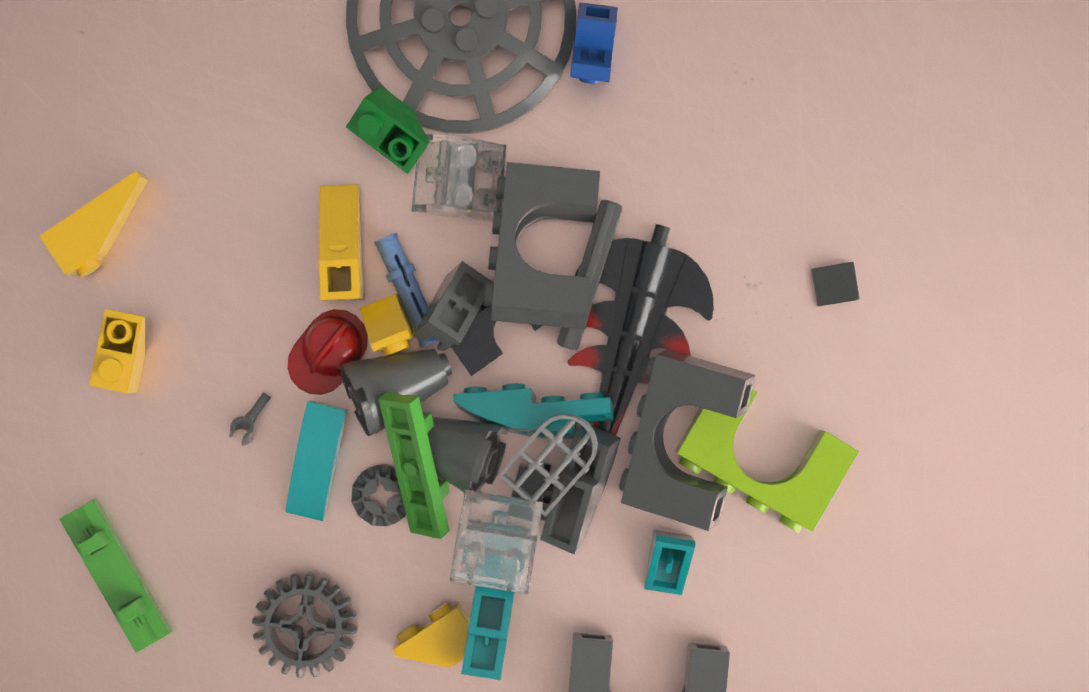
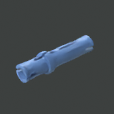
M396 232L375 241L374 244L377 246L389 273L385 275L388 283L393 282L405 313L415 331L428 309V304L414 276L415 266L413 263L409 264ZM429 336L428 339L422 341L418 339L419 346L423 348L439 341V339L433 336Z

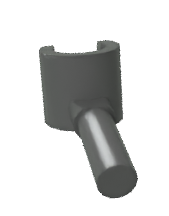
M262 393L245 417L240 416L232 420L229 437L231 438L238 429L246 430L247 433H245L241 445L249 444L253 436V424L271 397L266 393Z

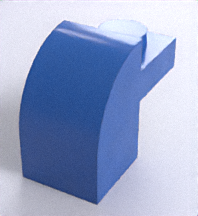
M579 3L570 73L571 78H578L580 81L589 84L599 83L600 81L609 82L618 7Z

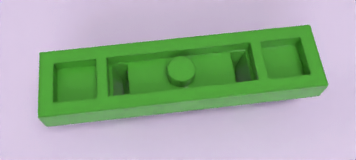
M387 391L378 400L410 533L442 539L450 531L443 504L444 498L449 494L447 481L437 477L427 433L434 427L432 413L422 412L419 396L402 395L397 392Z
M97 499L91 500L60 518L59 520L135 652L137 653L170 634L172 630ZM104 547L103 549L97 551L96 553H94V554L92 553L93 551Z

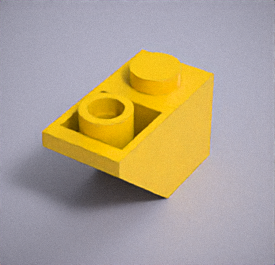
M393 294L359 308L373 352L384 351L385 356L410 348L408 340L415 338V336H413V329L398 294Z
M105 309L89 386L123 393H137L145 358V317Z
M446 602L428 615L431 621L419 629L416 624H413L396 636L399 642L392 649L396 657L449 668L462 661L465 654L470 618L459 602L452 607Z

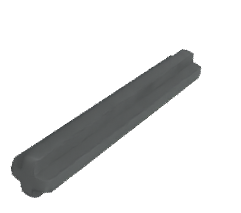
M602 200L600 202L577 275L578 277L591 278L588 317L622 212L620 204L609 200ZM561 327L557 344L567 349L577 350L585 329Z

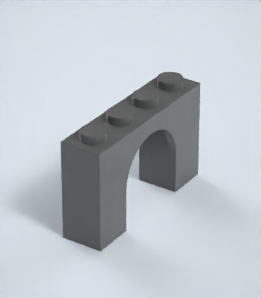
M507 162L506 176H498L496 199L503 200L502 211H494L492 234L499 235L498 247L490 246L488 270H495L494 283H486L484 306L492 307L491 321L586 329L591 278L540 272L523 260L517 250L516 242L528 226L545 219L594 223L598 202L600 171Z
M668 349L652 357L646 370V379L650 380L647 394L641 397L637 408V416L641 417L638 432L635 431L632 434L628 446V453L632 454L629 468L624 470L619 484V489L623 491L621 503L706 531L719 524L728 487L689 475L677 468L668 457L664 447V427L670 414L680 406H696L730 417H740L747 412L756 375Z
M573 633L568 692H611L609 684L613 649L612 636ZM688 643L685 680L682 692H726L730 657L728 648L719 645Z

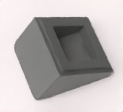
M854 262L811 269L817 307L860 299Z

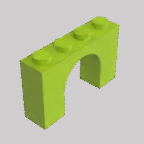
M753 389L751 392L748 408L750 407L751 403L753 402L755 396L758 393ZM699 408L674 451L682 456L679 464L698 475L702 468L715 475L713 482L727 486V492L733 494L736 488L748 494L749 497L746 503L765 514L769 507L782 514L779 522L799 533L802 527L813 532L859 450L828 432L819 430L794 472L778 481H757L748 477L741 470L733 451L734 435L745 414L734 418Z

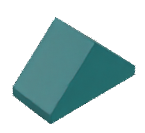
M653 530L644 589L682 595L695 549V540L692 536Z

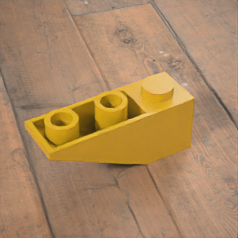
M359 184L320 186L319 282L321 301L364 300Z

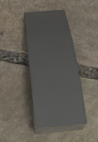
M583 426L574 432L570 446L571 450L587 433ZM593 426L591 427L595 431L598 441L597 455L590 465L588 472L583 473L548 513L540 540L574 555L578 552L598 507L621 440L620 437ZM591 438L579 451L581 453L579 457L586 463L592 455L593 444ZM572 459L558 475L560 477L558 481L567 487L581 471L582 467ZM556 486L554 487L550 505L561 493Z

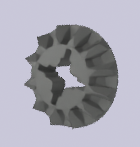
M389 465L372 466L357 477L352 486L351 502L360 518L370 525L390 526L406 516L395 467ZM378 479H380L385 491L398 492V495H394L387 500L386 512H383V507L380 506L379 501L366 500V497H370L371 494L377 492Z

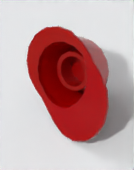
M333 309L321 313L311 322L294 344L288 356L287 369L290 378L300 390L308 394L323 395L334 391L343 383L340 374L341 365L349 361L361 360L367 349L368 335L361 320L346 310Z

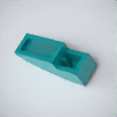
M312 400L307 401L291 475L286 513L324 521L349 409Z

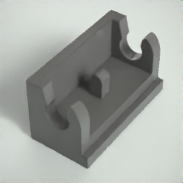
M462 261L446 275L413 336L421 341L428 339L429 336L436 337L440 340L437 349L441 351L447 350L454 343L459 345L485 300L486 283L494 282Z

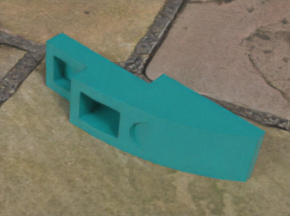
M519 383L503 385L500 391H487L486 387H468L464 389L462 394H453L454 403L458 408L481 422L505 426L507 431L531 437L539 425H542L550 417L562 413L577 415L587 422L614 420L613 404L610 397L603 398L602 393L596 392L584 393L580 395V400L565 401L563 396H546L541 398V403H536V396L531 388H525L524 384ZM560 419L552 421L545 428L556 436L569 420ZM577 422L562 437L563 439L573 438ZM542 432L537 436L538 438H547Z
M491 520L487 521L467 632L468 636L461 671L463 675L501 680L526 526Z

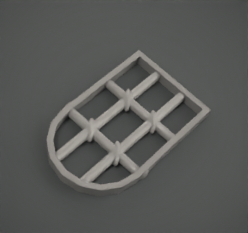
M567 413L554 415L536 428V432L498 476L546 517L583 473L588 472L590 465L597 455L598 441L595 431L586 420L577 415ZM568 419L569 421L556 436L545 428L552 421ZM577 422L586 429L587 433L571 450L562 442L564 440L562 437ZM542 432L550 439L547 441L549 444L534 460L525 450ZM591 438L593 444L592 455L586 463L579 457L581 454L579 451ZM557 445L566 453L564 455L565 459L550 474L541 466L543 464L542 460ZM521 456L529 464H527L528 468L515 482L505 473ZM573 459L582 469L565 487L558 481L560 478L558 475ZM536 469L545 477L543 479L545 482L531 496L520 486ZM552 483L561 493L546 509L536 500Z

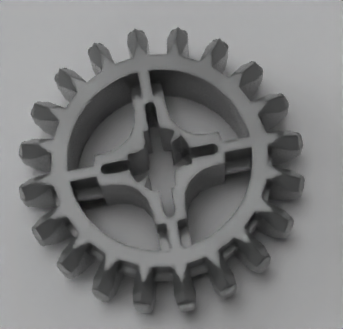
M308 572L305 576L304 584H301L299 575L293 573L290 576L291 587H289L285 580L279 579L276 581V588L280 594L268 588L264 595L270 603L259 601L256 605V609L265 614V616H255L252 619V624L262 626L264 629L255 632L253 638L258 641L265 639L267 642L258 651L261 655L266 654L270 650L273 652L274 655L268 662L270 666L276 665L279 659L285 662L281 669V673L285 675L293 665L296 666L297 678L304 676L306 666H309L311 675L317 677L320 674L319 663L322 664L325 670L330 672L334 669V662L331 656L337 661L343 662L346 654L340 647L351 649L354 645V641L345 636V634H355L358 631V626L348 624L346 621L355 618L357 612L356 610H343V607L347 606L352 599L349 595L344 596L340 600L337 599L336 595L342 588L340 584H336L331 591L325 588L329 581L327 576H323L318 585H314V573ZM295 595H302L296 614H286L284 617L276 616L282 601ZM314 597L322 600L330 608L335 622L330 621V618L321 617L317 613ZM306 612L308 624L314 625L316 629L311 628L304 638L303 627L296 625L294 622H299ZM276 628L279 629V632L289 633L293 637L297 652L288 649L281 642ZM326 633L335 634L332 644L327 649L308 655L313 637L325 636Z

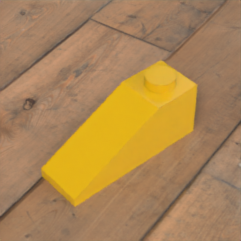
M134 171L39 236L65 275L77 276L79 274L83 278L101 266L98 261L108 254L149 181L145 174Z

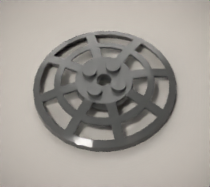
M347 0L346 29L349 47L356 66L372 92L380 86H384L367 63L364 51L385 44L396 66L413 81L403 103L413 110L421 126L443 133L473 134L491 131L516 121L532 111L548 96L561 78L571 56L576 34L575 0H563L565 8L564 33L555 61L535 50L541 30V2L551 0H416L414 19L394 25L391 23L393 0H381L379 17L381 29L359 36L357 27L358 0ZM459 5L468 7L472 12L471 20L463 26L453 24L449 18L451 10ZM529 5L530 25L526 40L522 42L505 31L507 10ZM419 35L423 44L430 51L420 70H417L405 58L397 45V40ZM497 45L516 56L504 70L491 78H485L481 58L492 52ZM443 60L454 63H466L471 84H449L433 78ZM526 63L546 75L541 84L524 100L506 111L495 114L489 91L495 90L510 81L523 69ZM427 90L451 97L474 96L480 119L468 121L445 120L417 111V108Z

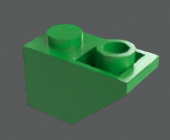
M382 86L364 97L346 125L348 130L407 174L412 171L430 144L413 110Z

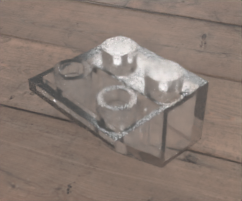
M426 134L430 144L416 163L411 212L493 221L494 211H500L501 199H496L498 176H504L507 145L455 134Z
M465 490L458 522L450 581L528 594L543 502Z

